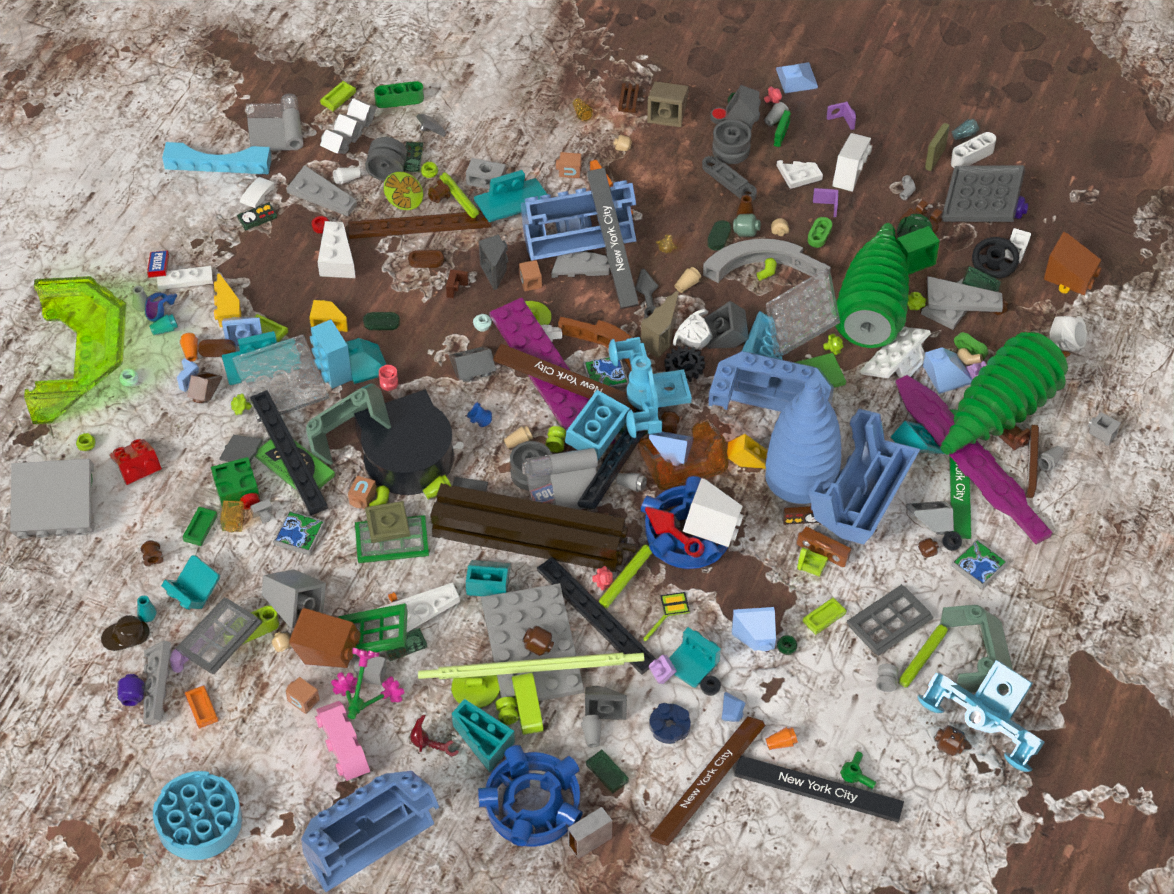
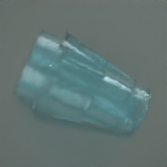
M967 119L952 131L954 139L958 140L975 135L979 131L978 124L974 119Z

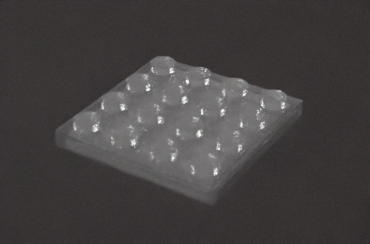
M827 268L766 303L773 351L777 358L840 323L831 272Z
M303 334L232 358L258 423L261 420L250 401V397L268 390L280 415L329 399L328 391Z

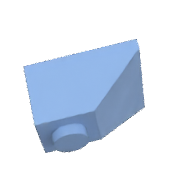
M809 62L776 67L784 93L818 88Z
M232 317L222 320L225 339L234 341L236 347L239 346L238 339L262 334L260 318Z
M943 347L925 352L923 367L939 394L971 384L972 378L956 353Z
M663 431L649 435L653 445L665 461H670V465L681 466V463L687 462L693 437Z
M774 607L733 610L732 635L754 651L775 649Z

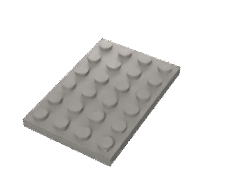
M560 583L481 597L494 663L576 656ZM540 626L552 633L551 641L554 642V645L549 653L545 652L542 656H538L525 649L522 640L529 627ZM579 668L497 675L501 698H515L512 676L533 673L538 701L584 693Z

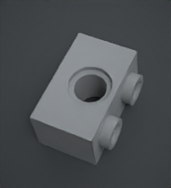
M472 158L466 171L467 185L490 189L491 179L506 175V164Z

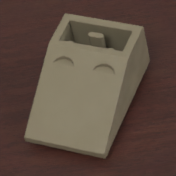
M678 291L669 295L660 307H656L653 313L641 323V343H644L646 351L657 358L671 344L678 316Z

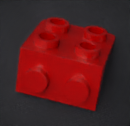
M136 439L126 447L114 449L110 454V458L118 466L126 485L162 469L154 448L145 439Z

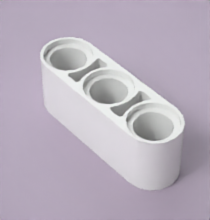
M985 132L956 146L952 152L951 166L953 168L954 166H969L993 154L996 136L993 133Z

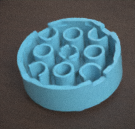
M194 771L174 778L162 788L161 794L154 803L153 821L161 843L169 852L188 860H203L220 854L235 841L242 825V811L234 787L225 778L209 774L206 771Z

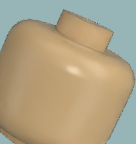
M619 135L618 138L614 139L613 145H616V150L628 151L632 141L627 136Z
M782 218L774 220L771 224L772 233L779 236L789 233L787 221Z
M280 631L274 635L275 637L271 643L277 652H283L291 647L288 643L291 637L288 632L282 633Z

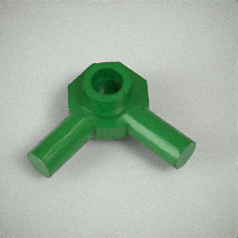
M857 751L851 762L844 763L840 774L846 782L856 783L859 781L873 789L876 781L862 774L859 764L863 754Z

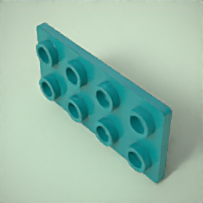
M519 170L491 179L489 192L474 196V201L488 222H493L521 213V203H524L526 198L538 196V200H540V196L548 194L536 178L525 181V173L523 170Z
M274 331L238 339L240 351L222 355L229 385L302 369L295 340L290 339L277 342Z

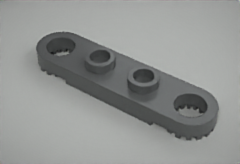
M712 155L703 159V170L741 199L742 196L746 195L744 192L749 191L752 193L751 195L749 194L752 201L756 199L757 189L755 186L753 187V185L749 184L745 178ZM708 163H714V164H715V165L712 166V167H711V166L709 167V165L707 166Z

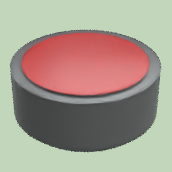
M714 108L711 111L710 118L713 123L719 124L726 120V110L724 108Z

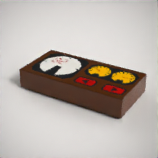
M811 506L784 508L783 525L819 523L814 519Z

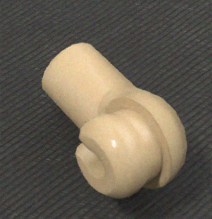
M966 348L959 349L957 352L958 358L965 365L982 363L983 361L982 354L971 355Z

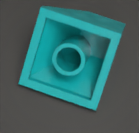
M361 338L347 341L353 383L357 384L378 378L379 369L387 365L379 345Z
M904 421L890 436L895 443L920 449L919 453L944 454L934 441L933 436L921 424Z

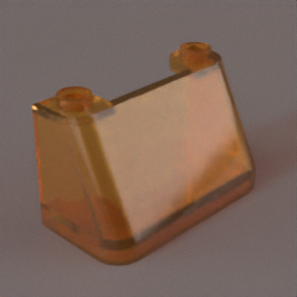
M709 419L699 421L693 426V442L687 462L681 463L678 466L672 465L670 459H663L649 438L639 441L638 449L655 485L660 490L666 491L677 486L686 485L687 478L691 476L705 479L727 470L729 462L725 437Z

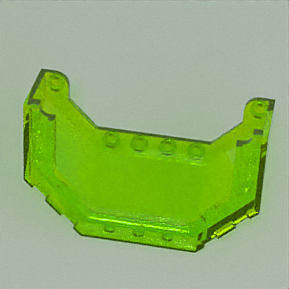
M91 276L34 279V289L38 293L43 319L46 321H61L76 332L77 336L73 379L35 381L34 390L29 391V389H25L24 398L33 424L53 423L123 364L127 304L122 299L119 300L115 297L113 292L106 287L96 283V280Z

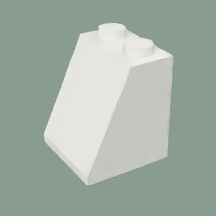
M701 478L683 532L729 547L730 541H735L739 530L735 527L736 525L740 526L744 516L740 514L742 505L707 480Z

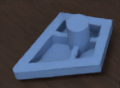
M725 692L722 720L739 722L744 715L743 709L746 703Z

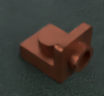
M450 269L446 284L447 298L454 299L455 291H459L460 285L468 286V272Z
M1015 425L1011 430L1003 429V434L998 437L1013 450H1016L1019 447H1024L1029 442L1031 430L1026 428L1022 431Z

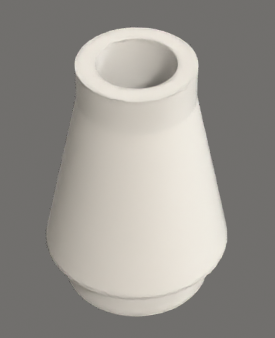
M358 167L337 168V170H333L334 181L336 184L340 183L342 185L360 178V170Z

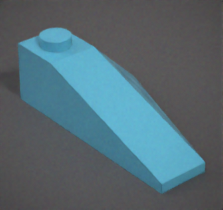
M759 311L748 335L749 339L746 340L742 351L783 360L782 356L779 355L780 344L776 341L778 333L775 320Z

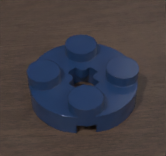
M661 703L650 715L649 728L656 740L665 744H673L675 741L683 740L688 736L691 727L690 714L688 710L679 705ZM671 720L675 725L667 727L666 721Z

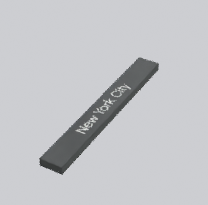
M605 168L587 171L620 309L638 306L639 302Z

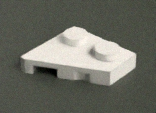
M783 160L777 161V167L790 189L820 181L823 178V174L816 163L793 161V164H783Z

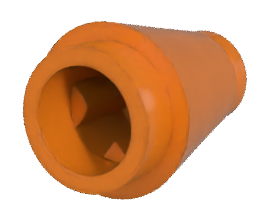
M185 333L181 336L180 345L186 359L190 362L196 361L198 338L194 333Z
M785 727L765 738L769 750L794 747L793 744L798 743L793 727Z

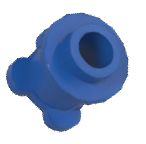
M476 402L471 411L468 412L467 418L470 419L471 423L477 422L480 427H485L492 421V412L484 410V408L480 407L481 404Z

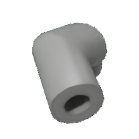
M909 175L902 178L904 190L900 193V198L906 200L916 189L914 181Z

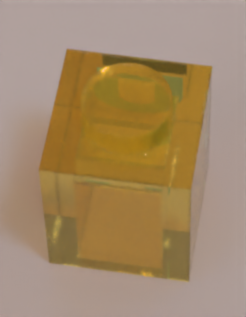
M223 501L220 517L222 531L231 533L242 532L245 517L243 501Z

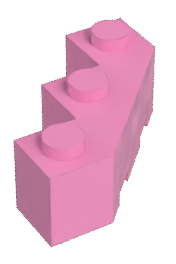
M336 701L316 709L318 716H315L318 728L322 727L326 732L328 739L325 740L328 751H332L337 758L338 763L335 764L338 775L343 776L348 781L369 773L370 769L361 745L359 746L357 735L351 722L347 719L343 704L340 701Z

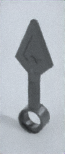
M641 269L635 290L645 295L647 308L644 310L645 319L656 308L653 303L652 293L659 286L645 269Z

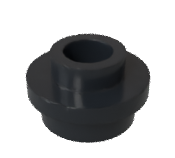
M951 531L943 536L942 543L947 550L956 551L961 547L962 539L957 532ZM949 539L953 540L954 544H951Z
M706 676L701 680L700 688L704 694L713 696L720 691L721 682L714 676Z

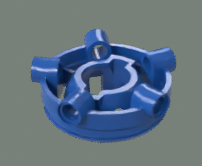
M697 476L688 477L685 486L668 489L656 498L647 495L642 503L641 512L646 513V507L665 511L670 507L679 505L669 512L673 513L674 516L676 515L678 521L687 519L701 478ZM646 513L645 533L649 548L656 557L669 565L684 569L705 567L719 560L728 548L721 544L717 546L715 542L693 535V538L699 539L704 544L703 554L700 557L693 558L686 553L685 545L671 533H662L655 539L653 535L659 534H656ZM693 543L690 546L691 553H695L699 549L698 543Z
M521 745L509 747L504 752L506 760L493 770L486 787L478 788L479 808H486L487 815L494 829L514 845L536 847L550 844L564 836L568 832V827L582 818L583 811L579 810L580 789L575 776L579 772V767L570 756L561 761L554 756L544 753H524ZM537 770L544 771L546 773L543 775L538 773H529V771ZM531 780L540 781V788L550 792L548 803L539 810L530 811L522 809L516 813L511 808L515 802L514 796L519 791L530 788ZM503 783L507 786L503 794L502 803L504 818L499 821L495 815H499L498 787ZM561 788L564 791L570 790L574 801L573 806L567 802L563 803Z

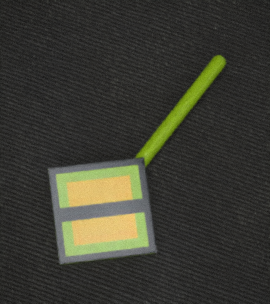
M685 592L660 595L664 615L643 638L644 641L650 638L668 616L690 613Z

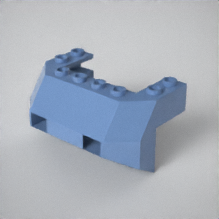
M627 180L613 183L614 186L610 187L623 243L635 242L636 236L630 208L631 205H636L633 183L627 184ZM586 188L575 190V194H569L568 191L558 193V197L551 198V194L540 196V200H538V196L526 198L525 202L521 203L523 232L527 252L531 260L605 247L600 226L592 227L590 216L597 214L591 191H586ZM555 222L557 233L546 235L545 224Z
M742 351L719 362L709 392V406H722L727 410L731 400L781 412L786 404L799 394L805 383L811 378L817 379L820 382L823 394L831 405L834 387L820 368Z
M858 409L855 416L853 415L850 420L855 450L852 455H849L846 466L840 470L836 483L830 485L826 494L823 491L822 481L817 479L814 486L810 487L808 495L811 500V510H813L815 520L840 538L864 545L876 530L920 449L885 440L881 415Z
M413 771L386 773L374 778L369 784L356 789L351 795L338 800L336 804L313 817L301 838L302 850L312 874L324 891L328 892L434 825L429 809L432 807L438 809L439 805L431 786Z

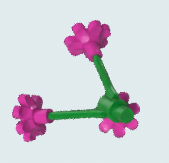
M353 648V654L360 657L358 678H354L353 673H348L345 677L341 672L337 674L339 680L334 679L331 681L332 686H334L333 692L336 695L341 693L342 696H347L349 702V713L347 716L350 719H355L361 710L382 698L390 697L391 702H401L402 697L400 695L404 694V689L398 688L399 682L397 680L394 681V678L390 676L387 678V681L382 683L385 690L380 695L366 702L359 697L364 669L367 667L368 659L378 657L380 654L373 651L367 652L363 649Z

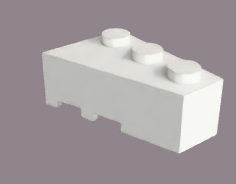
M853 133L850 134L838 155L833 187L853 192L863 165L866 163L868 155L871 154L873 146L870 145L871 138Z
M325 221L318 258L320 276L355 278L354 263L343 222Z

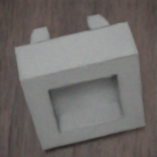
M269 499L252 505L250 512L253 518L260 516L262 523L270 521L268 512L271 511L272 504Z

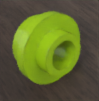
M426 162L421 167V174L426 178H433L438 174V167L433 162Z
M88 433L79 435L76 440V446L80 451H90L96 444L95 438Z

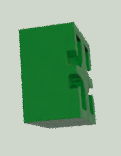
M929 226L897 238V243L900 245L906 258L908 275L936 265L940 240Z
M248 457L210 467L222 510L223 508L226 510L241 506L240 499L246 494L256 493L259 495L258 486Z

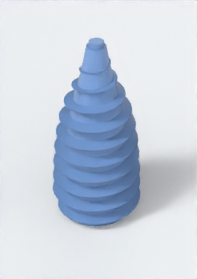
M814 378L809 379L799 394L790 400L781 411L771 435L765 465V478L770 490L781 499L796 504L811 503L808 495L811 486H814L817 479L822 481L823 491L826 494L830 485L836 483L841 467L839 422L834 409L823 394L820 382Z

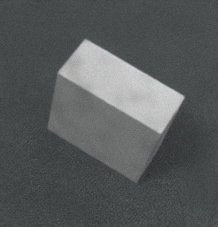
M602 807L568 827V846L578 859L612 839V819Z

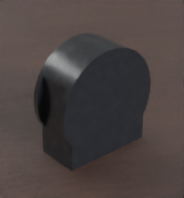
M426 389L385 403L391 424L389 429L370 417L369 409L354 413L357 437L364 452L365 470L369 478L374 480L378 487L386 486L389 492L394 494L415 495L423 493L422 490L430 485L439 475L441 477L446 475L447 477L454 462L451 425L445 414L433 405Z

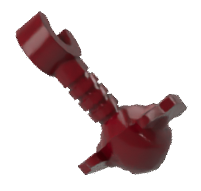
M422 715L417 719L410 733V740L414 746L419 748V752H422V749L428 746L432 747V749L444 751L449 756H456L459 753L458 749L454 752L448 750V746L454 743L452 740L440 743L429 739L427 732L422 728L426 715Z

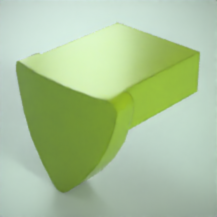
M802 547L797 569L820 577L828 562V558L814 553L806 547Z

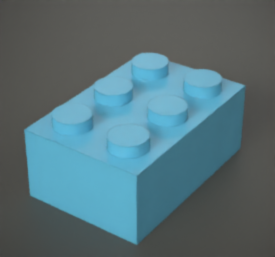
M328 320L311 327L312 336H310V341L314 346L312 353L315 357L313 362L316 369L321 370L324 382L329 383L333 389L351 381L348 345L333 321Z
M596 390L567 429L565 443L577 450L594 448L597 460H599L626 423L627 413L630 408Z

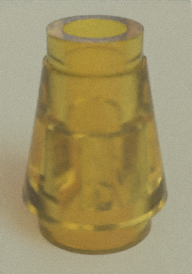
M576 98L572 104L577 118L582 121H588L593 115L592 108L580 98Z

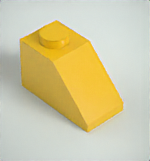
M313 300L310 313L311 327L332 320L338 331L348 332L347 317L333 302Z
M743 434L728 442L727 458L740 467L766 469L768 450L748 435Z

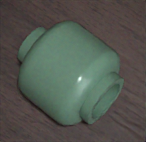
M739 214L733 221L734 232L739 237H754L757 230H760L761 227L760 220H757L754 214Z

